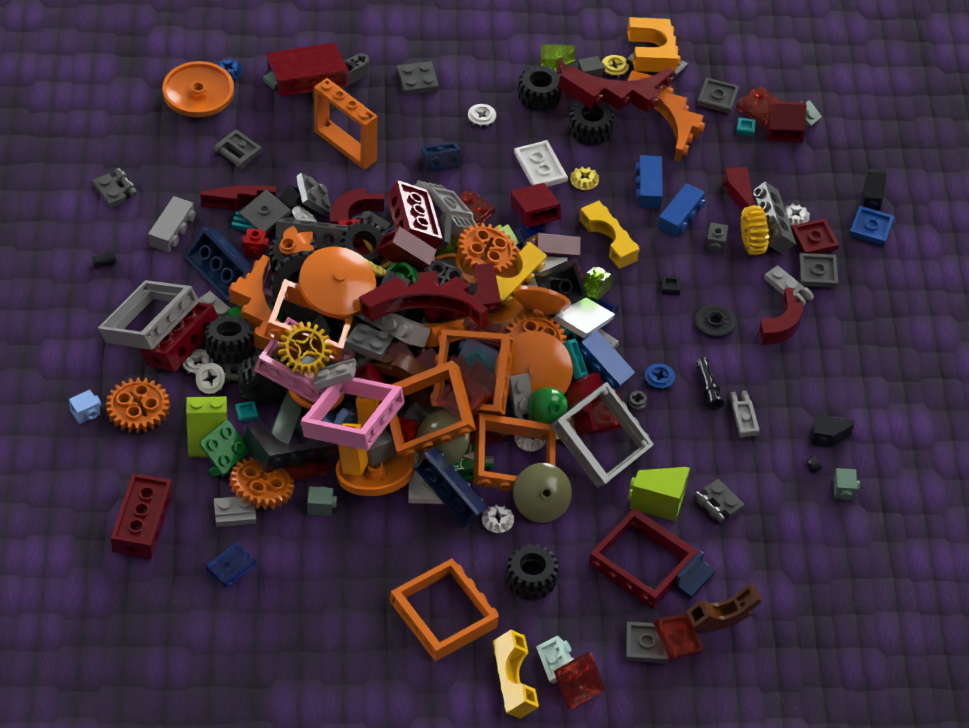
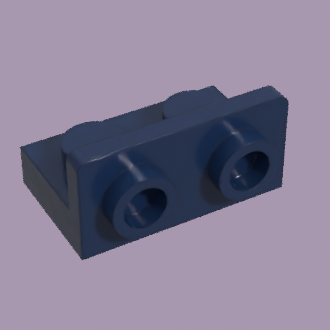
M456 142L421 147V154L425 159L427 171L462 166L461 149Z

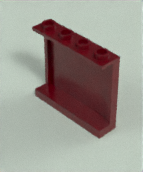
M335 42L266 53L268 70L272 69L278 83L280 97L314 92V86L326 78L339 87L350 86L348 68Z

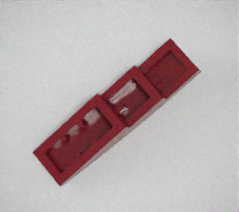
M245 185L202 191L200 193L201 207L237 211L238 205L247 206L266 189L277 198V187Z

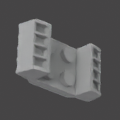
M417 181L415 186L429 190L433 206L439 207L442 214L445 211L452 213L451 235L459 237L464 229L467 230L469 225L471 227L474 226L473 213L454 191L447 190L440 184L436 185L435 183Z

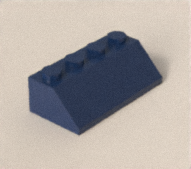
M207 227L202 228L184 254L187 261L228 302L230 301V293L228 291L233 282L236 283L239 277L245 279L247 273H251L253 265L218 230Z
M436 447L426 451L413 465L415 471L464 527L487 508L484 500L475 494L471 485L462 479L458 470L450 465L445 455L437 450Z

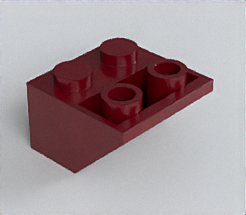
M771 101L766 125L767 140L803 142L807 103Z

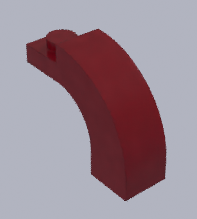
M360 188L341 195L331 207L330 224H338L339 220H350L354 214L363 211H384V193L366 194V188Z
M785 288L782 301L785 313L775 318H761L759 326L761 345L783 342L797 331L803 312V302H797V296L793 294L792 288Z
M599 372L578 378L570 384L566 398L568 403L567 411L603 385ZM592 401L571 416L574 418L578 436L598 430L592 409Z

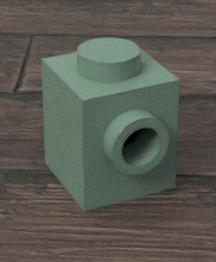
M836 468L833 479L834 498L854 500L856 492L860 491V481L857 480L856 469Z
M309 486L308 514L332 516V508H336L337 496H333V488Z

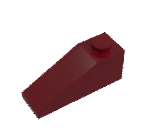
M747 167L726 168L725 175H722V186H725L727 195L741 211L746 207L754 206Z

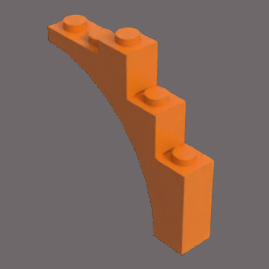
M632 70L628 81L644 79L652 75ZM670 85L664 88L658 96L659 102L655 109L668 121L676 139L674 161L681 162L683 156H687L688 143L691 144L693 139L697 140L699 133H703L705 123H702L703 115L689 112L688 98L674 95V89Z
M262 255L259 261H255L252 272L247 273L245 279L239 277L236 283L233 282L228 291L230 293L229 302L242 307L240 313L242 319L248 320L252 324L253 329H255L253 332V346L265 350L272 340L264 337L272 314L263 293L262 282L268 271L270 257ZM289 345L290 355L296 360L298 352ZM278 346L273 354L280 358L284 357L285 354H278V351L284 348Z

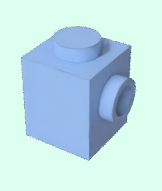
M91 390L69 399L70 411L79 424L100 415L101 401L97 395H93Z

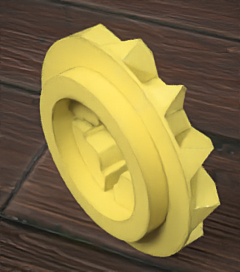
M610 55L602 60L605 66V74H610L611 77L616 75L619 78L620 75H625L629 70V64L626 63V59L622 56Z
M583 167L580 169L575 168L574 172L571 173L570 181L574 187L580 190H591L598 185L599 175L596 174V170H591L590 167L587 169Z
M365 259L376 276L380 278L385 276L387 270Z

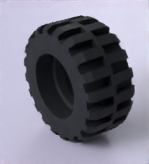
M314 250L294 253L282 260L276 267V271L271 278L272 285H270L273 302L276 303L284 279L291 281L293 276L301 270L307 257L315 252ZM286 300L282 301L279 312L281 311L284 317H289L298 323L303 322L304 324H307V322L312 323L321 315L317 311Z

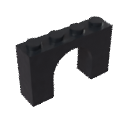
M298 417L294 430L295 435L302 443L301 445H290L281 442L272 434L265 423L248 425L243 438V442L265 471L331 460L334 458L338 444L304 437L301 426L303 417Z

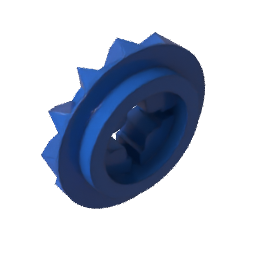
M230 58L228 60L222 59L221 62L216 64L224 69L232 67V69H227L226 71L233 80L239 78L243 72L242 65L238 63L237 59L233 61Z
M653 364L645 371V381L648 382V386H654L655 390L657 388L664 390L666 387L670 388L674 383L675 373L672 368L665 364ZM662 373L661 380H658L657 377Z

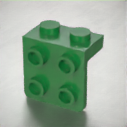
M228 420L223 421L200 441L201 448L214 464L208 470L213 477L228 474L231 471V467L234 464L236 465L237 462H241L250 451Z

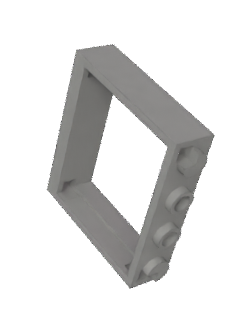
M145 280L98 327V330L106 343L153 350L194 308L199 299L192 286ZM153 299L171 301L141 332L124 329Z
M608 382L598 387L550 425L597 488L606 484L654 445L648 437L649 435L644 432L638 420L632 416L627 405L620 400L615 389H612ZM598 395L638 447V449L608 473L603 470L567 422V419Z

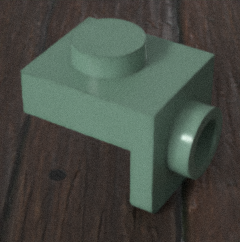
M810 100L806 102L807 128L822 117Z

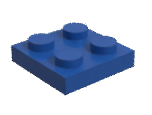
M859 206L849 236L885 246L894 216Z

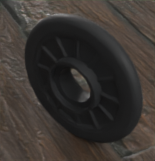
M707 305L697 312L695 324L703 334L709 337L720 338L733 332L736 326V319L734 314L726 307ZM711 319H718L720 323H712Z

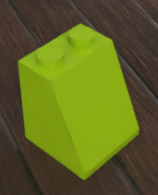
M227 396L187 397L188 458L208 457L201 448L200 441L223 421L228 420Z
M690 468L638 470L636 478L632 477L629 487L628 500L631 501L630 509L633 510L635 508L640 512L676 522L686 491Z

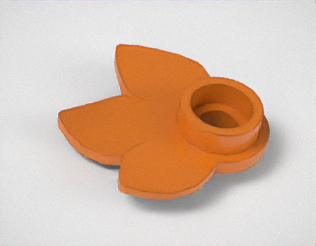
M294 226L288 228L283 233V239L279 244L280 252L284 255H292L304 250H314V247L310 245L313 239V232L298 233Z

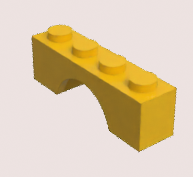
M597 201L581 208L579 221L588 232L603 233L612 239L613 243L610 246L609 257L619 269L638 261L639 246L631 240L627 231L622 229L618 220L612 217L606 206Z
M531 242L516 257L517 276L504 278L496 275L501 307L503 305L506 307L512 301L516 287L523 286L525 282L529 284L534 278V273L536 271L539 273L546 265L544 261L547 255Z
M509 630L493 640L494 654L496 656L497 671L500 677L506 713L521 719L539 708L536 690L522 684L519 679L521 663L528 654L525 636L514 630Z

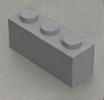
M173 196L148 233L149 246L170 253L172 248L177 246L180 236L186 232L189 222H192L195 218L194 203Z

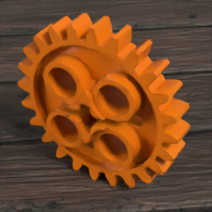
M476 223L473 227L469 225L467 230L464 229L462 234H460L456 245L458 247L457 253H461L459 259H465L463 264H469V270L474 268V265L493 262L497 276L501 272L505 274L514 265L517 247L513 246L515 241H509L510 235H504L505 230L500 232L498 231V226L493 229L491 224L485 227L484 223L480 227ZM492 239L493 242L485 259L481 260L489 240Z
M530 313L528 318L523 314L522 320L516 317L515 322H510V327H507L505 333L514 337L529 330L539 331V329H542L541 332L554 336L561 343L566 342L567 338L564 335L565 330L560 329V323L554 325V318L549 321L547 320L548 315L541 318V316L534 317L533 313Z
M137 377L136 382H133L129 378V383L122 381V386L115 385L116 391L110 390L111 396H107L106 410L110 422L114 421L115 427L121 425V430L127 427L129 433L133 429H136V433H139L140 429L147 432V427L154 430V424L160 426L161 420H166V415L169 414V395L166 394V389L161 388V384L155 386V380L148 383L147 378L142 382Z
M249 457V461L242 459V463L237 462L236 467L233 466L229 478V486H232L231 492H236V498L242 497V503L248 501L249 507L255 504L256 509L259 506H263L264 510H266L267 506L274 509L275 504L281 507L282 502L286 504L288 499H291L294 490V479H291V473H287L288 468L265 471L257 460Z

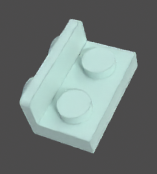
M556 636L536 646L548 679L552 684L569 675H572L574 678L579 677L576 671L578 665L575 659L570 656L572 650L566 640L563 641L559 636Z

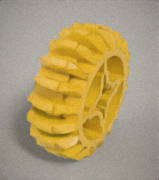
M761 206L746 207L741 213L740 223L741 237L745 250L749 255L763 254L766 252L769 244L766 213Z
M299 322V329L293 324L291 326L293 332L286 329L285 333L288 337L281 335L280 338L285 342H279L278 344L279 347L284 348L278 351L280 355L285 354L281 358V362L288 360L285 367L289 368L293 365L292 372L295 373L298 368L300 369L299 375L303 374L304 369H306L307 375H310L311 368L317 373L319 371L317 365L323 369L325 365L322 361H329V358L325 355H331L332 353L331 350L326 349L332 346L330 342L325 343L329 336H321L325 330L321 329L317 332V324L311 329V322H307L306 328H304L303 322ZM298 334H309L304 341L292 339ZM314 337L320 343L321 353L312 346ZM309 340L310 342L308 344V349H310V351H306L305 353H303L302 357H300L302 353V348H300V346L303 347ZM289 344L298 352L296 360L290 355ZM306 356L318 358L309 364L301 363Z

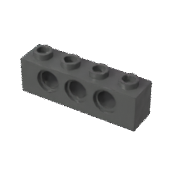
M764 182L752 191L756 206H761L766 213L769 230L768 245L783 254L796 245L779 190Z
M281 218L276 221V237L279 235L283 236L285 230L292 226L297 229L298 233L313 232L317 237V240L312 239L317 250L326 247H338L344 230L348 229L346 225ZM329 235L333 236L334 243L329 240Z

